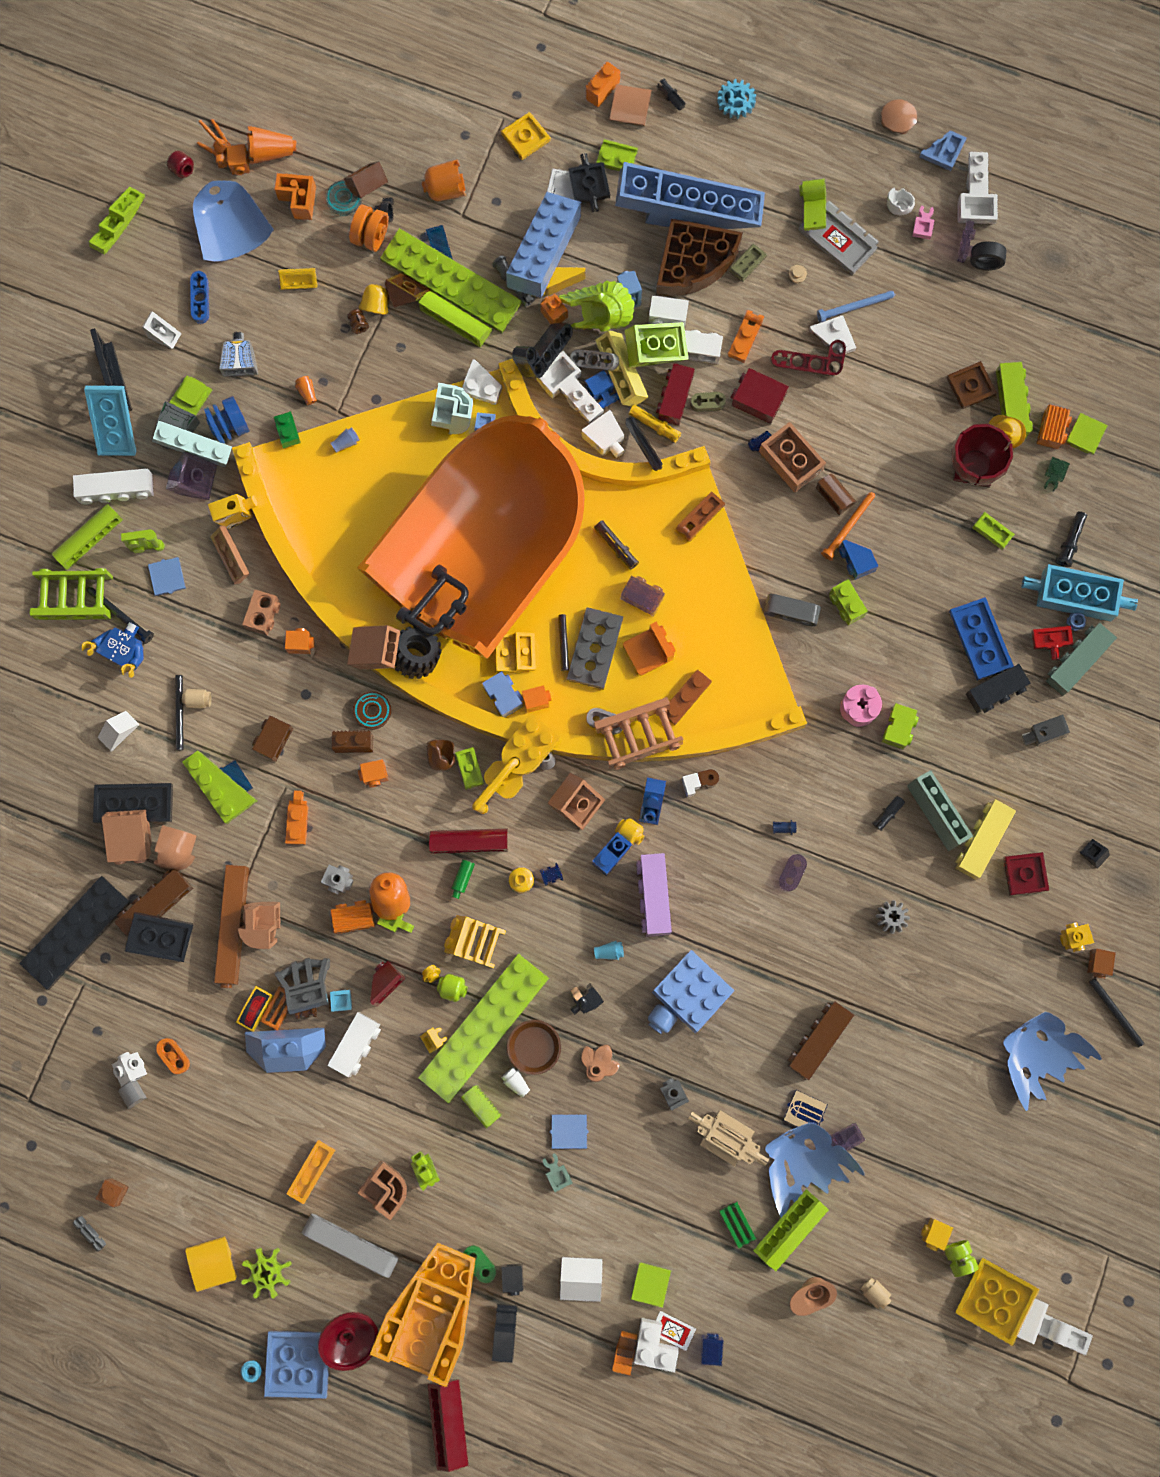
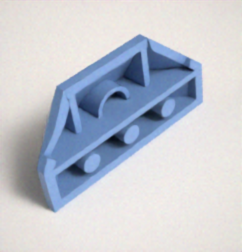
M324 1028L245 1032L246 1052L266 1073L306 1071L326 1048Z

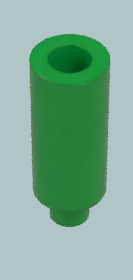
M462 859L451 887L454 890L451 897L459 899L461 893H465L475 866L474 863Z

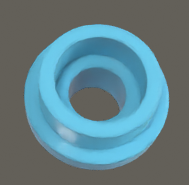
M253 1360L247 1361L241 1368V1376L246 1382H255L262 1374L261 1365ZM250 1367L254 1368L255 1374L251 1375L248 1369Z

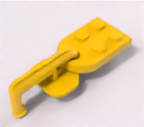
M531 713L505 744L502 750V761L493 762L486 770L484 780L488 786L472 804V809L481 814L487 813L488 805L486 803L495 792L505 799L513 798L523 787L522 775H528L535 771L561 738Z

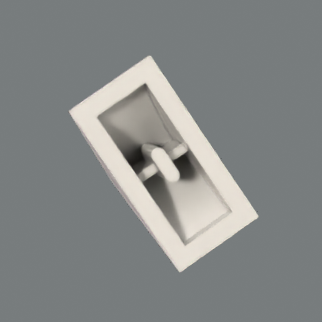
M150 312L142 326L149 339L170 349H173L181 335L178 330L154 312Z
M125 711L106 720L98 738L110 751H113L139 724Z

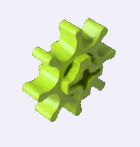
M258 1248L255 1251L258 1255L257 1263L253 1264L248 1260L242 1263L243 1266L251 1269L252 1274L250 1278L243 1279L241 1283L242 1285L248 1282L256 1284L257 1289L253 1294L254 1298L260 1296L262 1288H267L271 1293V1298L274 1299L278 1295L275 1291L276 1283L281 1282L285 1286L291 1283L289 1279L283 1278L281 1272L283 1268L291 1266L292 1263L291 1261L285 1264L277 1262L276 1256L280 1252L279 1248L273 1250V1255L270 1258L263 1255L262 1248ZM270 1270L271 1274H269L268 1276L263 1275V1271Z

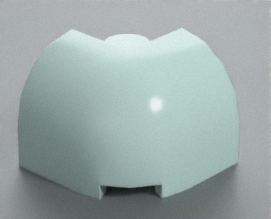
M438 383L431 426L450 429L449 434L465 432L470 425L473 398H470L461 387Z

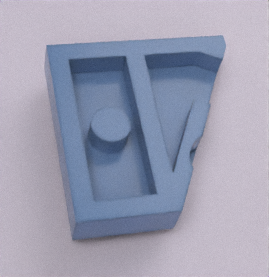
M949 131L942 139L935 141L927 150H923L920 158L951 171L967 138Z

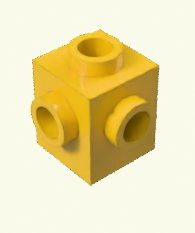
M1077 923L1065 925L1066 929L1061 930L1060 941L1066 950L1073 949V952L1085 949L1084 945L1094 943L1089 924L1078 926Z

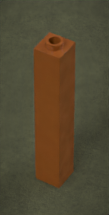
M226 865L214 982L220 984V988H232V985H238L242 939L239 936L238 929L244 925L243 913L244 905H246L249 868L246 866Z

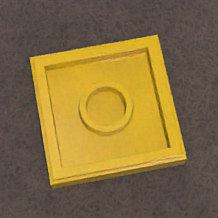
M530 112L501 131V135L521 160H524L551 141V137Z

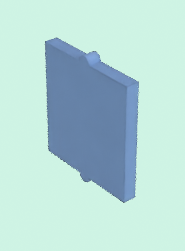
M179 557L168 560L162 559L160 562L148 564L155 596L166 593L172 594L174 591L186 589Z
M552 1115V1130H550L552 1134V1149L587 1148V1133H589V1130H587V1115Z

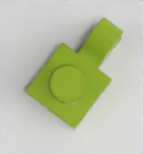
M404 914L398 916L395 920L380 918L377 923L394 932L399 927L412 933L415 927L402 920Z

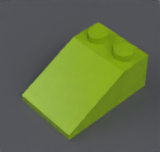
M684 322L633 325L625 330L629 367L651 366L689 360Z

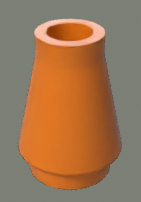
M309 376L298 378L295 381V388L305 400L306 405L317 402L312 379H309Z

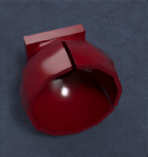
M976 424L962 431L957 436L951 449L952 468L954 469L953 481L990 488L991 483L1004 476L1013 460V446L1005 432L990 424Z

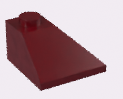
M389 961L386 963L381 962L374 969L376 973L373 975L370 1003L373 1006L378 1007L406 979Z

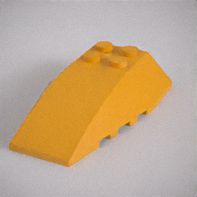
M437 1243L386 1314L370 1355L386 1362L394 1361L428 1376L427 1379L447 1387L463 1346L475 1258Z

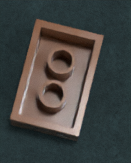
M788 422L760 446L759 453L794 493L820 474L826 465V462L791 422Z

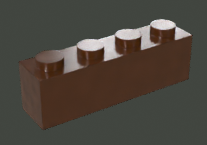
M175 869L167 871L158 884L154 883L147 889V894L135 899L131 908L125 909L118 914V919L114 923L126 937H128L134 912L162 917L194 889L179 871Z
M832 1001L831 1004L829 1002L826 1003L821 1011L824 1014L820 1020L815 1019L810 1026L812 1029L808 1036L805 1034L800 1040L799 1045L801 1047L797 1052L793 1051L787 1059L789 1061L787 1066L805 1080H810L854 1017V1014L836 1001Z

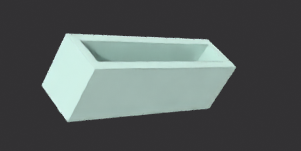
M158 421L152 440L154 443L222 467L226 466L232 449L231 446Z

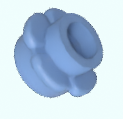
M1071 613L1070 617L1067 618V625L1071 626V629L1074 631L1083 629L1086 625L1085 616L1081 613Z

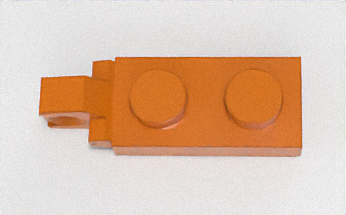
M294 790L293 801L289 800L286 844L306 845L308 806L307 801H303L304 792Z

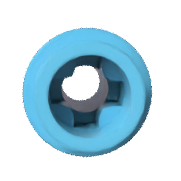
M613 941L599 947H594L595 958L619 960V958L624 957L622 942Z

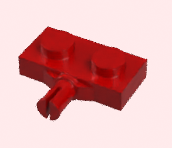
M1071 626L1033 629L1031 631L1034 649L1051 650L1052 661L1060 659L1059 648L1074 644Z

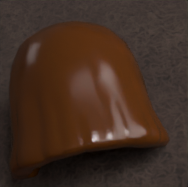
M442 739L428 741L426 747L430 768L435 771H446L452 768L455 763L454 743Z

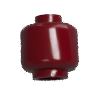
M178 150L169 155L167 167L178 178H186L192 174L194 162L187 154Z

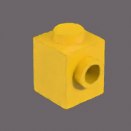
M930 1217L928 1225L925 1224L922 1229V1241L927 1243L926 1247L936 1252L938 1248L945 1251L953 1227Z

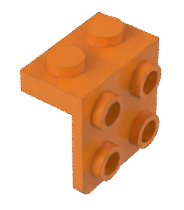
M657 621L650 624L649 630L625 641L623 644L625 651L640 676L674 659V652L676 650L672 642H668L665 638L667 635L662 625H658Z

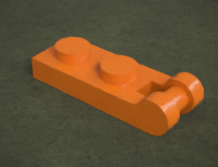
M747 310L729 350L728 357L745 363L765 316L760 314L758 316L753 314V311ZM749 321L755 322V326L749 325Z

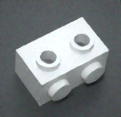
M652 295L649 324L684 322L685 329L689 301Z

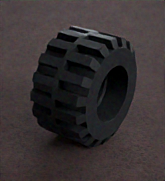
M406 627L405 630L402 629L399 636L395 670L397 672L401 671V675H408L411 679L414 676H417V679H421L422 676L427 677L429 673H432L442 651L440 649L441 643L437 642V636L427 635L415 627L413 629L411 627ZM408 649H416L423 654V656H415L408 651Z

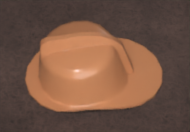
M809 1278L804 1282L802 1288L791 1297L790 1308L798 1316L812 1314L830 1306L836 1300L837 1290L833 1284L821 1278Z

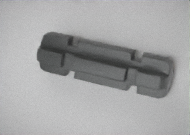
M82 1216L78 1217L73 1222V1226L77 1230L80 1229L81 1235L89 1244H93L92 1247L97 1252L102 1250L106 1242L102 1238L99 1239L98 1233L90 1224H86L87 1221Z

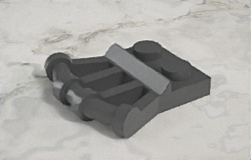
M309 957L302 962H291V965L274 973L285 989L289 1014L329 1004L325 984L327 971L330 968L329 958L316 960ZM313 967L320 968L318 980H314ZM306 969L308 982L301 984L299 970ZM293 973L295 986L289 987L284 978Z

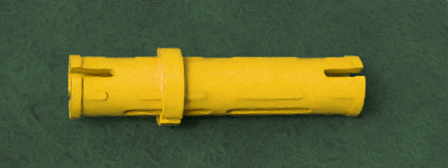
M635 404L630 409V416L657 431L658 435H663L674 443L680 438L681 432L669 426L666 421L663 422Z

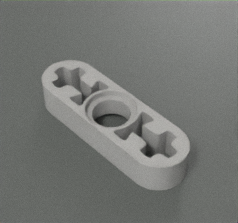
M577 349L570 356V359L577 367L612 371L619 365L618 356L608 352ZM594 355L597 356V363L595 365L592 364V357ZM578 357H585V361L578 360ZM604 359L611 360L612 362L609 364L604 363Z

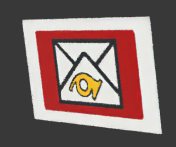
M660 1311L656 1321L662 1323L660 1338L686 1351L696 1329Z

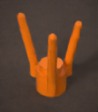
M211 119V123L221 139H218L206 124L199 120L200 125L215 140L213 143L214 150L200 142H197V145L215 156L219 154L228 155L227 146L231 144L227 141L214 119Z

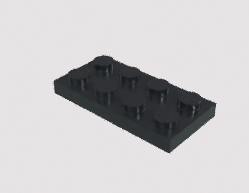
M95 784L93 823L102 824V816L107 812L146 810L149 823L172 822L173 784Z

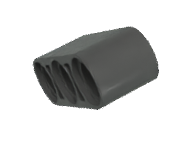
M768 594L763 613L774 618L815 627L818 623L821 607L817 604L777 594Z

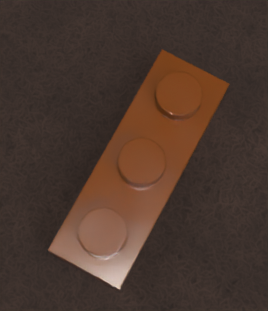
M698 669L669 702L670 709L667 710L666 714L668 720L674 725L681 720L712 683Z

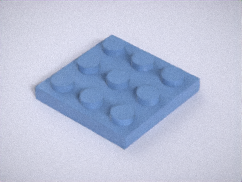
M691 950L652 993L696 1034L735 990Z
M268 1332L264 1397L327 1398L329 1367L322 1361L318 1351V1339L321 1332Z

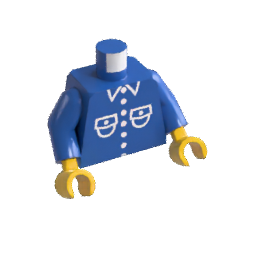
M131 622L128 623L124 631L113 628L99 635L91 642L87 641L82 644V651L89 648L87 651L88 656H91L94 649H97L95 652L122 666V675L129 671L128 675L130 678L134 677V670L144 660L143 642L134 637L139 627Z

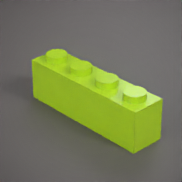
M1022 362L1000 363L996 369L1001 415L1021 420L1025 425L1027 438L1030 432H1032L1033 424L1032 421H1029L1028 386H1025L1024 381L1026 379V369L1023 368Z

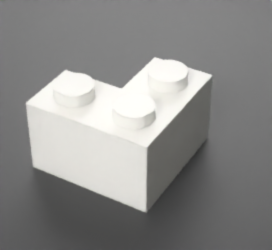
M641 1318L634 1354V1364L675 1372L679 1352L678 1347L659 1343L662 1323L660 1321Z

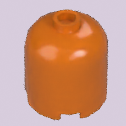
M459 161L445 162L429 167L424 175L425 181H422L424 193L428 192L432 200L445 201L466 196L463 174H459L458 167H460Z
M386 872L373 879L370 885V900L374 912L380 918L395 920L398 916L408 911L410 895L404 880L398 874Z

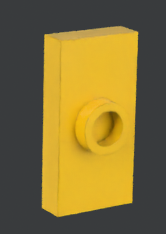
M315 268L281 269L278 271L281 289L317 288L318 286Z

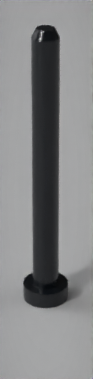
M88 587V594L96 599V590L93 587ZM103 598V605L126 625L131 622L139 627L137 634L142 637L141 641L147 644L154 637L153 632L143 629L108 599Z

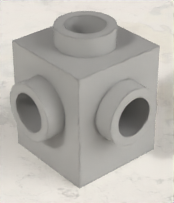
M328 865L321 883L329 886V891L339 894V892L345 893L346 890L349 891L354 880L352 879L353 875L348 873V868L341 865L338 868Z

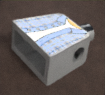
M234 332L233 341H225L223 343L220 361V371L223 377L258 375L253 346L249 340H244V333Z

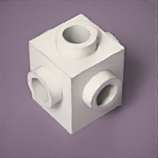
M129 1052L118 1056V1061L112 1064L114 1075L118 1078L121 1087L130 1081H137L147 1074L143 1060L139 1057L138 1052L131 1055Z

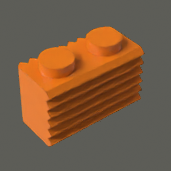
M605 62L601 70L597 72V75L592 77V80L586 85V100L599 107L615 89L616 84L620 83L621 71L611 63Z
M1051 404L1046 407L1036 444L1054 449H1059L1062 444H1065L1068 436L1065 430L1066 427L1070 426L1072 419L1069 416V409Z
M366 900L356 901L354 906L347 907V904L335 905L336 909L331 910L334 933L340 934L374 928L372 905L366 903Z

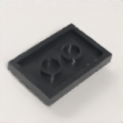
M134 912L124 951L184 962L193 923Z

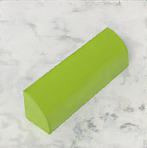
M431 291L427 292L418 302L420 311L479 347L483 345L492 332V328Z
M106 504L51 554L68 570L123 519Z
M806 1189L753 1251L774 1271H777L829 1209Z

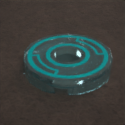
M344 180L334 182L326 192L328 207L337 215H351L350 213L356 212L362 204V198L353 195ZM342 195L349 196L348 200L341 201L339 199Z

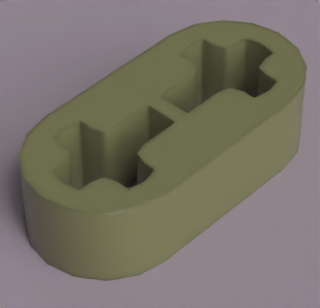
M721 392L696 393L692 396L690 405L696 412L720 411L725 406L726 398ZM715 398L721 401L719 405H716V402H714ZM697 399H700V401L702 402L701 406H698V404L695 403Z

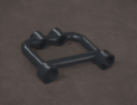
M440 564L434 568L431 575L437 581L414 609L410 611L406 607H402L396 615V620L402 624L408 622L427 635L438 634L444 628L451 629L455 623L454 615L456 613L462 615L467 608V605L464 604L469 595L467 587L447 574V568ZM445 582L460 590L461 596L458 600L453 601L449 611L440 617L439 623L435 627H428L416 619Z

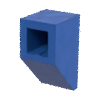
M848 540L842 541L839 553L843 559L845 558L848 564V573L853 575L855 580L877 570L878 564L871 549Z
M647 778L639 822L658 825L666 781Z
M617 832L593 859L592 864L607 876L620 862L632 844Z

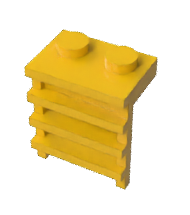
M456 915L451 922V932L445 941L444 952L494 968L495 964L490 963L499 933L505 935L506 931L466 916ZM478 926H481L483 928L474 955L471 957L469 953ZM490 929L493 931L484 960H480L479 958Z

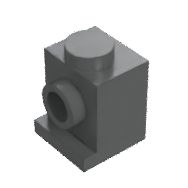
M671 1078L662 1083L663 1087L660 1089L671 1111L689 1102L678 1079L674 1081ZM672 1089L677 1090L678 1094L676 1097L670 1095Z

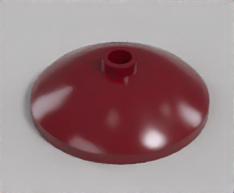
M359 1312L344 1313L330 1320L321 1331L318 1339V1351L322 1361L328 1367L339 1371L353 1370L367 1363L373 1357L370 1353L379 1334L375 1322L369 1316Z

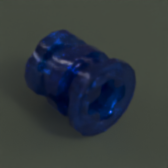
M555 863L554 867L548 866L546 870L540 869L545 886L550 882L556 883L558 879L563 881V876L557 863Z

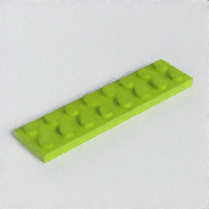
M400 228L380 257L382 262L406 274L503 333L522 303L520 299Z
M518 954L419 1076V1079L446 1102L450 1103L549 978Z

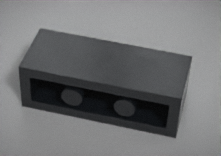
M1017 664L972 688L966 693V696L977 714L981 711L985 714L994 709V704L999 702L1002 705L1011 700L1009 696L1015 693L1019 696L1026 692V687L1031 682L1020 664Z

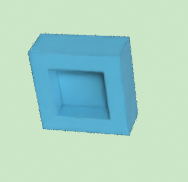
M351 990L330 992L331 1012L352 1010Z

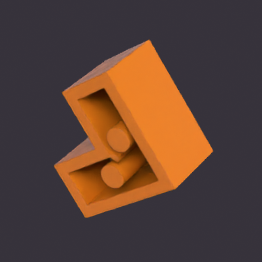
M277 173L275 192L278 201L291 202L290 209L294 219L312 220L316 193L313 176Z

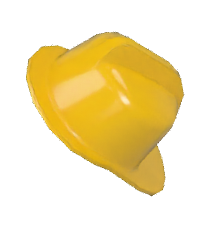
M997 415L989 421L990 425L1005 432L1011 440L1013 448L1020 446L1024 442L1026 428L1021 420L1005 415Z

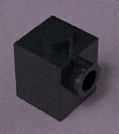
M523 1264L502 1265L503 1293L507 1292V1296L520 1295V1292L524 1290Z

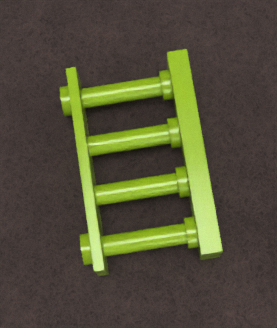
M96 568L95 571H51L49 569H39V571H32V575L36 579L41 580L39 606L37 608H30V616L35 620L111 619V612L103 605L104 580L113 579V575L106 569ZM49 580H59L58 605L56 608H49L47 606ZM67 580H78L77 605L74 608L66 606ZM86 580H97L96 601L93 607L84 606Z

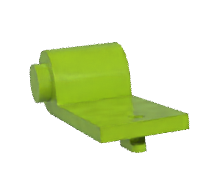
M825 178L803 181L802 185H799L800 197H804V231L826 229Z

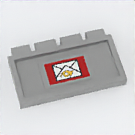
M828 201L826 203V229L804 231L803 222L799 226L798 231L853 276L876 252V245L879 241L870 234L864 237L867 231L856 222L851 226L850 224L853 220L843 211L836 214L839 208Z

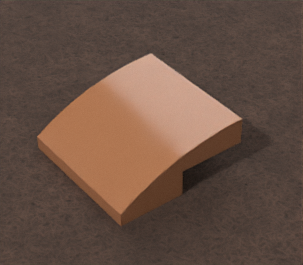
M616 84L610 121L645 126L651 90Z

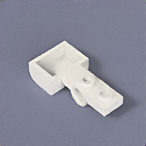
M970 152L968 155V176L966 182L968 193H961L958 199V223L996 224L997 194H988V152Z
M562 351L541 378H536V380L552 399L562 392L569 405L575 411L578 410L590 424L604 413V410L578 382L577 379L581 376V370Z
M1035 1299L1017 1337L1034 1344L1039 1334L1086 1355L1093 1335L1046 1315L1048 1304Z

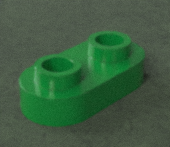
M471 1245L467 1247L464 1254L470 1255V1253H475L477 1255L473 1272L476 1278L482 1283L493 1281L496 1276L495 1265L479 1246ZM488 1269L490 1272L489 1276H484L482 1271Z

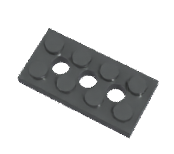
M586 608L567 676L568 681L604 690L623 616ZM603 626L606 631L603 635H598L595 633V628ZM598 644L601 650L593 653L590 650V646ZM587 662H594L596 668L588 671L585 668V664Z

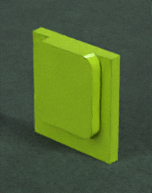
M186 376L169 403L197 415L212 389L195 378Z
M1080 413L1066 442L1084 453L1094 455L1108 425Z
M639 1262L631 1300L663 1308L671 1270Z

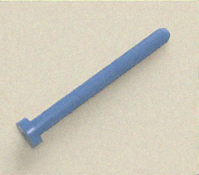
M889 291L824 311L820 309L817 310V318L822 323L826 321V318L891 299L895 296L894 291Z

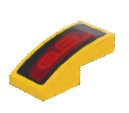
M255 986L236 1023L254 1032L273 995Z

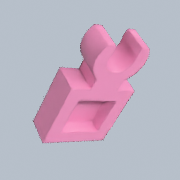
M921 206L918 213L919 217L915 219L912 237L930 240L934 220L930 218L934 209L931 207L929 213H924V206Z

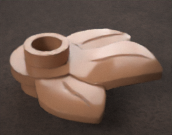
M603 1045L596 1051L588 1046L584 1048L581 1060L586 1067V1076L589 1080L599 1082L605 1076H613L618 1071L620 1064L611 1060L612 1050L609 1045ZM597 1068L600 1073L594 1074L592 1070Z

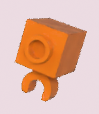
M245 144L227 146L228 155H216L218 168L229 166L232 175L250 173L249 156Z
M553 294L551 297L547 296L542 300L540 304L541 313L550 324L562 323L568 318V309L556 294Z

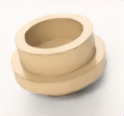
M794 265L790 268L788 275L792 282L801 283L806 279L807 271L801 265Z

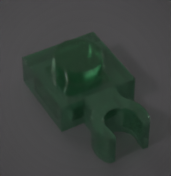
M1052 457L1045 472V476L1050 478L1044 484V489L1050 483L1054 486L1052 490L1054 492L1058 487V481L1062 482L1064 480L1070 463Z

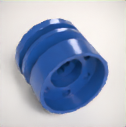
M233 396L222 400L224 409L221 411L216 404H213L214 414L211 413L209 407L204 408L207 424L213 436L220 443H225L223 438L225 433L229 441L232 440L230 432L232 430L238 436L250 432Z

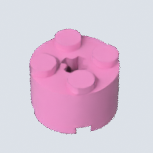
M856 685L850 688L840 703L842 717L851 725L857 727L869 725L879 715L882 708V700L879 693L874 687L868 685ZM861 703L864 705V708L861 709V706H857V704Z

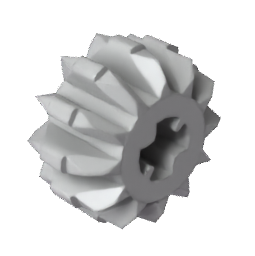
M895 900L891 901V905L888 902H884L885 908H878L882 914L876 915V918L882 919V921L877 923L878 926L884 924L883 931L885 932L890 928V934H894L895 929L898 933L902 932V927L906 928L908 926L904 920H910V916H904V913H907L909 910H901L903 903H899L896 907ZM892 912L894 916H897L894 922H892V918H889Z

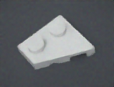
M473 359L462 388L470 397L496 405L502 385Z

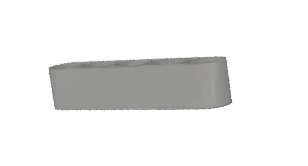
M310 1214L302 1230V1234L387 1278H390L399 1259L394 1254L315 1214Z

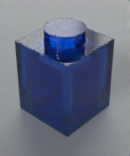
M707 1332V1336L702 1335L701 1364L722 1366L724 1340L722 1337H719L718 1333Z

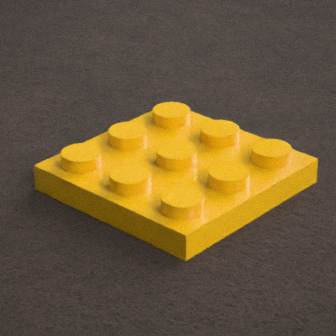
M982 1257L978 1265L979 1269L975 1271L955 1313L1013 1346L1040 1289Z

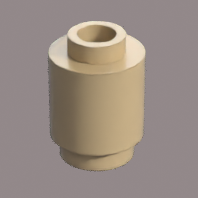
M187 689L186 693L183 692L182 703L185 704L186 708L205 709L211 706V692H207L204 689Z
M872 1277L860 1288L863 1291V1295L876 1309L880 1307L884 1309L891 1302L889 1298L891 1294L878 1280H874Z

